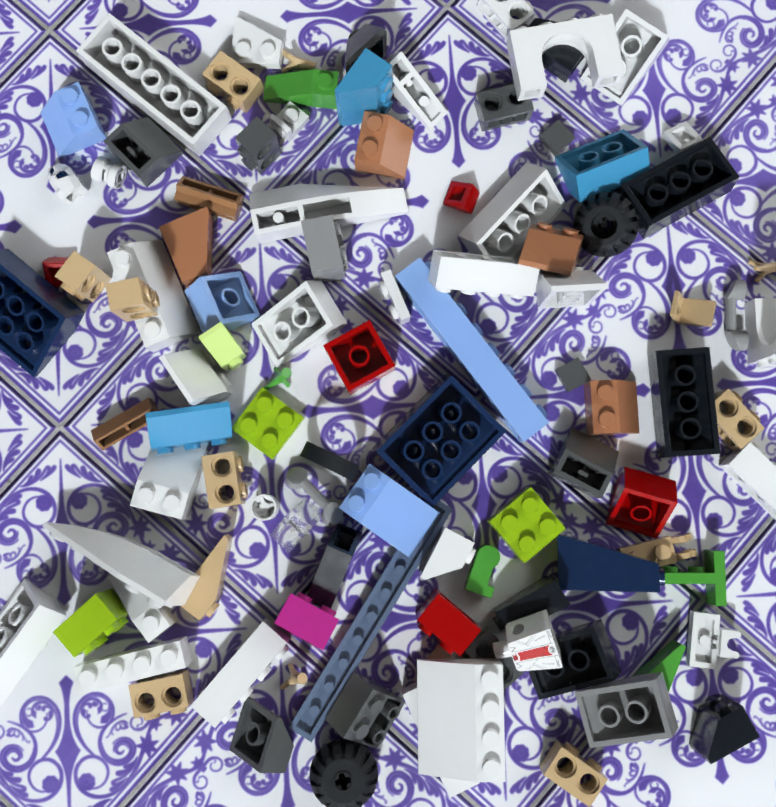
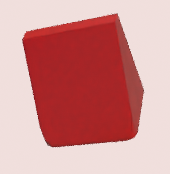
M451 181L443 205L466 214H472L480 192L471 183Z
M49 257L42 262L45 279L54 287H60L63 283L55 275L69 257Z

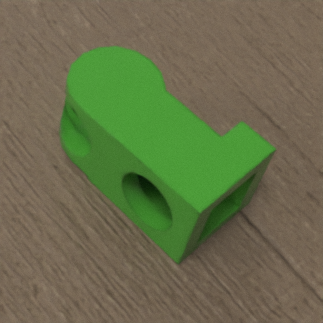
M483 544L477 548L464 584L466 590L492 598L494 587L488 583L493 568L500 561V554L497 548L489 544Z

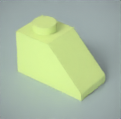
M219 322L198 336L225 371L228 369L234 370L244 363L243 359L247 355L222 322Z

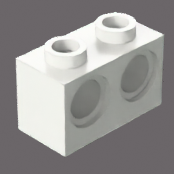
M478 0L477 8L506 41L510 30L525 24L529 26L534 19L535 12L533 6L527 0ZM511 16H517L520 19H513Z

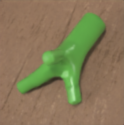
M274 367L275 377L264 386V389L269 390L280 383L290 387L291 384L287 379L292 374L291 370L286 367L280 371L278 367Z

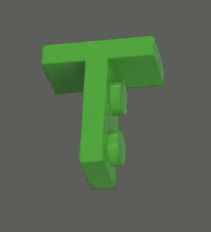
M704 550L705 566H688V571H678V566H661V569L665 571V584H706V603L714 606H727L725 551Z

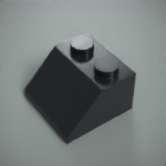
M714 694L709 696L705 703L698 707L689 745L691 749L708 763L713 764L760 736L742 705L723 694Z

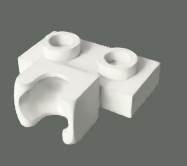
M690 610L686 665L716 670L717 656L733 659L739 658V653L729 649L727 643L731 638H740L741 633L735 629L720 627L719 614Z

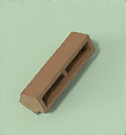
M182 176L176 184L174 200L178 204L197 210L207 206L211 214L237 222L242 209L243 194Z
M147 398L92 429L91 433L94 442L102 450H105L147 425L145 413L159 411L153 399Z

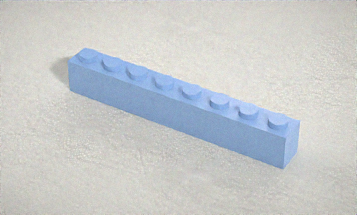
M419 257L395 275L398 287L519 443L525 442L549 423L546 419L548 414L540 404L535 405L530 399L532 394L523 383L519 385L514 378L516 375L514 370L508 363L503 364L498 358L499 352L491 342L487 344L482 337V329L476 322L471 323L465 316L468 313L460 302L455 303L451 298L452 292L443 293L435 290V287L428 281L431 264L428 261L424 263Z

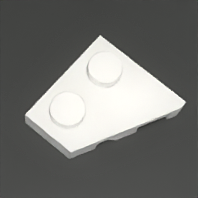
M235 17L231 58L245 68L281 69L284 48L282 40L239 17Z

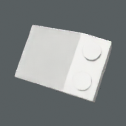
M625 9L615 25L625 73L618 85L595 88L621 106L670 41L668 35L628 9ZM587 67L580 79L592 86L589 67Z
M575 267L571 276L542 270V273L538 275L536 284L537 308L589 306L607 289V283L594 271L584 270L583 267Z
M306 280L251 325L275 366L280 367L331 337L347 325V322L321 280Z
M199 348L163 354L159 357L189 404L197 406L219 403L232 395L228 389L232 386L223 373L219 375L215 370L214 366L217 363L209 352L204 353Z
M210 443L200 444V449L185 451L184 447L174 448L173 453L158 455L157 451L150 449L137 479L130 506L181 520L189 519L203 470L201 456L207 455Z

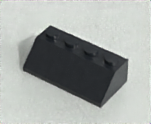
M708 137L621 184L620 188L622 195L628 198L636 208L639 216L638 232L645 239L731 192L740 176L712 138Z
M710 347L658 350L648 355L657 458L721 454Z

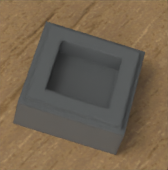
M559 119L539 136V140L554 156L558 155L575 139V136Z
M579 357L554 370L567 393L591 380Z

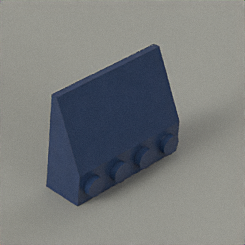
M2 249L0 250V350L31 376L37 377L73 335L85 312L12 251Z
M444 375L372 449L433 507L497 442L506 430L452 375Z

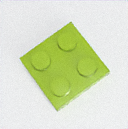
M262 387L232 426V430L274 460L305 418Z

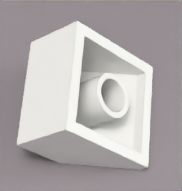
M442 526L418 572L420 578L427 580L463 568L465 563L470 564L476 552V549L473 548L475 543Z

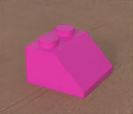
M298 592L296 596L290 593L274 624L323 651L339 621L335 617L337 612L325 605H322L320 609L310 604L313 599L301 592Z

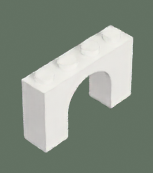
M597 13L588 18H569L564 22L558 23L544 22L539 26L533 27L519 26L509 31L506 45L517 101L543 97L547 82L542 54L555 45L575 47L585 56L593 89L618 85L625 73L612 14L603 15Z
M754 298L744 304L745 326L749 335L747 362L748 364H758L760 369L773 368L776 365V298Z

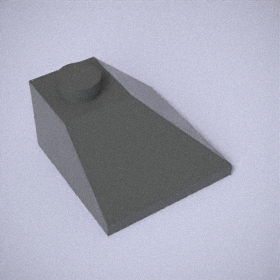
M365 24L360 29H355L349 35L345 56L346 74L365 48L383 60L387 57V31L384 28Z
M248 697L244 702L229 750L259 773H286L294 745L281 717L251 697Z

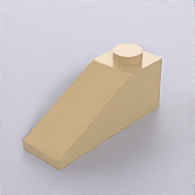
M229 534L221 538L196 571L200 578L185 605L181 606L199 621L206 616L210 618L220 606L217 601L222 595L233 539Z

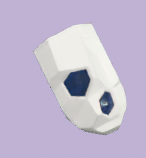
M58 163L49 168V183L66 205L75 203L88 192L71 167Z

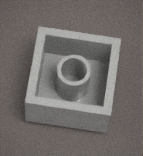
M332 214L301 221L314 280H321L323 283L346 279L344 271L349 270L345 247L339 248V246L344 245L339 222L334 223Z

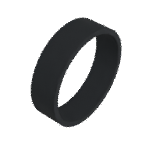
M308 441L300 456L351 481L354 480L360 467Z

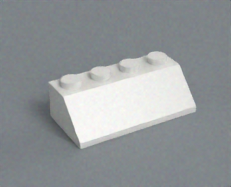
M526 162L458 236L470 253L518 258L521 255L529 228L533 224L537 225V222L550 224L567 204L548 170Z
M163 240L131 242L107 252L118 281L139 277L146 284H149L153 291L156 290L160 301V306L157 307L158 315L134 320L146 349L154 353L201 333Z
M26 579L21 582L0 611V706L13 693L15 686L22 676L29 671L35 658L45 649L48 640L54 634L53 631L63 623L64 618L67 616L59 602Z

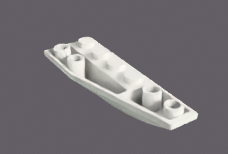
M295 184L249 194L250 213L254 233L259 244L304 235L301 221L332 214L334 223L339 222L340 227L409 214L404 188Z
M45 522L42 526L51 532L50 536L52 538L67 543L73 551L86 556L92 562L125 583L124 588L135 594L143 593L148 597L147 602L158 608L163 606L173 608V606H184L200 578L196 573L157 550L132 539L76 525Z

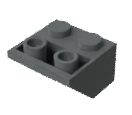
M149 117L122 123L103 141L111 152L146 187L153 183L183 154V151Z
M571 427L548 474L593 498H602L614 475L619 451Z
M353 672L325 720L342 738L377 749L385 739L394 720L399 716L405 701L372 679Z

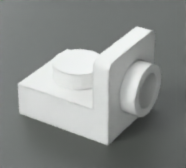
M291 101L285 105L277 116L271 114L268 117L271 129L276 133V136L280 139L284 137L289 142L310 121L309 116Z
M687 121L663 132L664 141L676 154L703 141L702 137Z

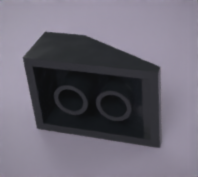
M602 619L555 634L560 648L562 668L529 671L538 698L541 700L615 681L621 673V668Z

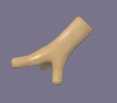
M283 49V56L289 60V64L281 69L282 73L293 69L311 70L316 68V62L296 57Z
M751 259L748 261V264L752 265L754 270L760 271L754 279L757 283L767 274L776 272V262L761 263Z
M289 663L290 677L280 685V688L284 690L286 687L294 684H305L308 677L305 673H299L293 664Z

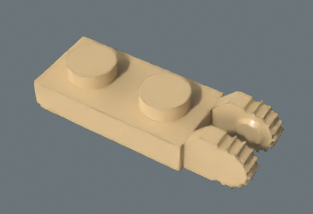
M691 533L672 537L664 536L617 548L618 551L657 562L659 567L697 556L696 549H686L677 553L674 550L673 544L692 540Z

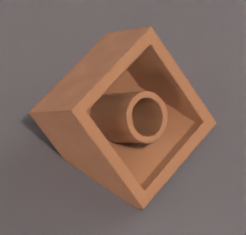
M364 111L354 159L355 171L405 180L414 130L390 115Z
M537 222V225L533 224L529 228L518 264L571 276L577 266L584 235L578 234L579 231L573 228L565 227L562 231L553 229L552 224Z
M592 380L583 384L586 435L639 434L636 382Z

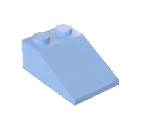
M371 464L368 465L339 507L353 519L408 557L411 556L440 514Z

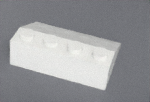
M417 659L418 774L471 782H506L503 664L500 659Z

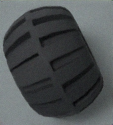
M601 192L587 198L578 208L574 219V229L579 231L578 234L584 235L581 247L585 251L599 257H611L624 252L634 242L639 230V216L632 202L625 196L615 192ZM604 217H607L608 221H613L614 225L610 227V231L600 227V224L604 222Z
M337 739L325 744L316 753L311 763L309 778L312 791L321 804H324L326 807H361L373 795L378 782V767L373 754L363 744L347 739ZM344 773L345 777H348V781L343 782L342 779H339V774Z

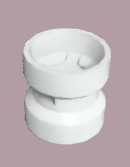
M99 156L94 161L91 169L92 180L100 183L106 182L108 186L117 190L122 187L127 175L125 165L120 163L113 164L110 159Z
M260 494L254 497L250 504L252 516L260 521L275 518L280 509L277 498L269 494Z

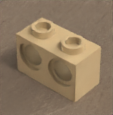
M221 50L202 73L206 82L205 87L213 95L218 96L220 94L226 99L225 101L230 107L235 110L241 109L246 114L264 92V87L259 77ZM221 75H227L226 78L222 80L217 79ZM247 89L245 93L237 94L239 90Z
M76 251L72 252L55 275L56 278L63 282L60 287L82 302L87 298L93 303L104 290L105 284H108L112 279Z
M139 277L105 284L110 311L124 321L129 322L158 315L157 307L160 306L156 290L153 291L149 284H146Z
M728 388L715 394L718 434L731 450H738L745 447L765 428L760 423L759 416L744 406L741 396ZM720 402H723L726 405V414H723L720 411ZM739 421L743 423L745 427V431L743 434H741L737 429Z
M235 451L201 456L209 509L245 504L244 498H248L246 482L241 480L240 472H244L242 456H238V453ZM226 459L230 463V469L226 474H221L218 465L222 460ZM230 485L234 490V496L230 500H225L222 496V490Z
M188 669L135 680L128 685L134 719L144 717V721L160 717V713L170 711L171 715L180 714L187 711V707L194 701ZM171 687H176L180 690V699H175L171 696ZM144 693H149L153 696V705L145 702Z
M556 740L540 764V770L548 779L588 807H591L608 780L602 772L603 767L590 757L588 760L582 758L579 755L581 751L568 741L563 744ZM561 758H569L567 766L563 768L557 767V763ZM584 774H591V780L588 783H580V779Z

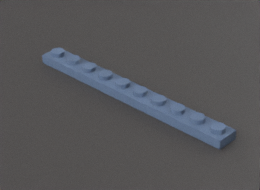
M438 501L432 507L440 514L411 556H406L398 549L395 551L289 725L291 730L311 743L453 510L441 501Z

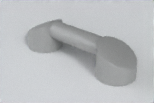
M734 280L724 295L725 336L728 344L735 351H746L749 345L748 332L746 330H737L736 300H744L746 297L747 284L745 280Z
M293 467L289 469L285 477L287 486L291 489L302 488L322 508L321 519L326 526L335 527L339 525L343 519V511L339 508L340 505L336 502H330L307 479L308 473L304 468Z

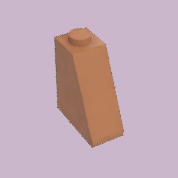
M207 206L159 226L181 281L187 288L199 277L212 275L214 219Z

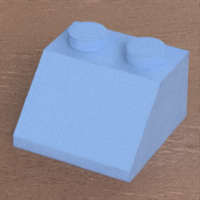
M79 82L55 91L40 112L60 158L90 147L107 138L89 95Z
M241 271L201 276L185 290L202 333L219 322H222L229 331H232L261 317Z

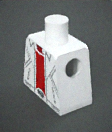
M547 609L507 623L505 626L507 640L493 643L496 659L512 657L516 669L519 671L563 667L560 648Z

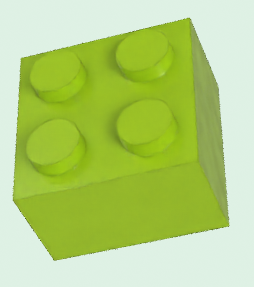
M525 487L486 520L519 561L526 563L566 529L532 487Z
M111 588L94 594L56 628L53 633L73 657L82 653L87 656L92 651L102 647L108 641L107 637L113 632H118L129 622L127 620L129 615L118 594Z

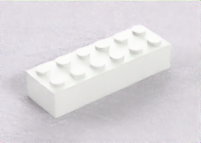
M110 13L76 50L88 68L199 157L232 120L225 104Z

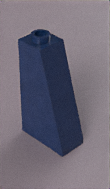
M559 534L557 536L558 585L561 590L660 593V586H665L664 569H659L657 562L568 535Z

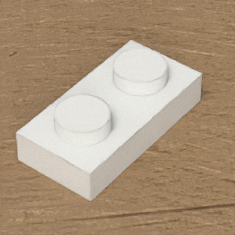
M391 269L382 272L381 281L378 284L383 296L388 295L391 305L388 308L393 320L398 319L400 325L410 322V313Z

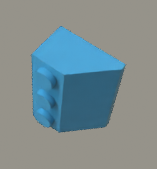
M367 48L364 49L334 90L338 121L341 126L361 124L364 111L387 114L393 105L392 83L394 79L392 78V65Z
M624 129L555 156L556 164L569 193L580 203L594 194L613 192L621 184L650 169L648 147Z
M229 401L145 413L151 450L157 451L158 455L173 453L174 448L184 447L185 451L200 449V444L210 442L212 446L226 445L227 440L233 437Z

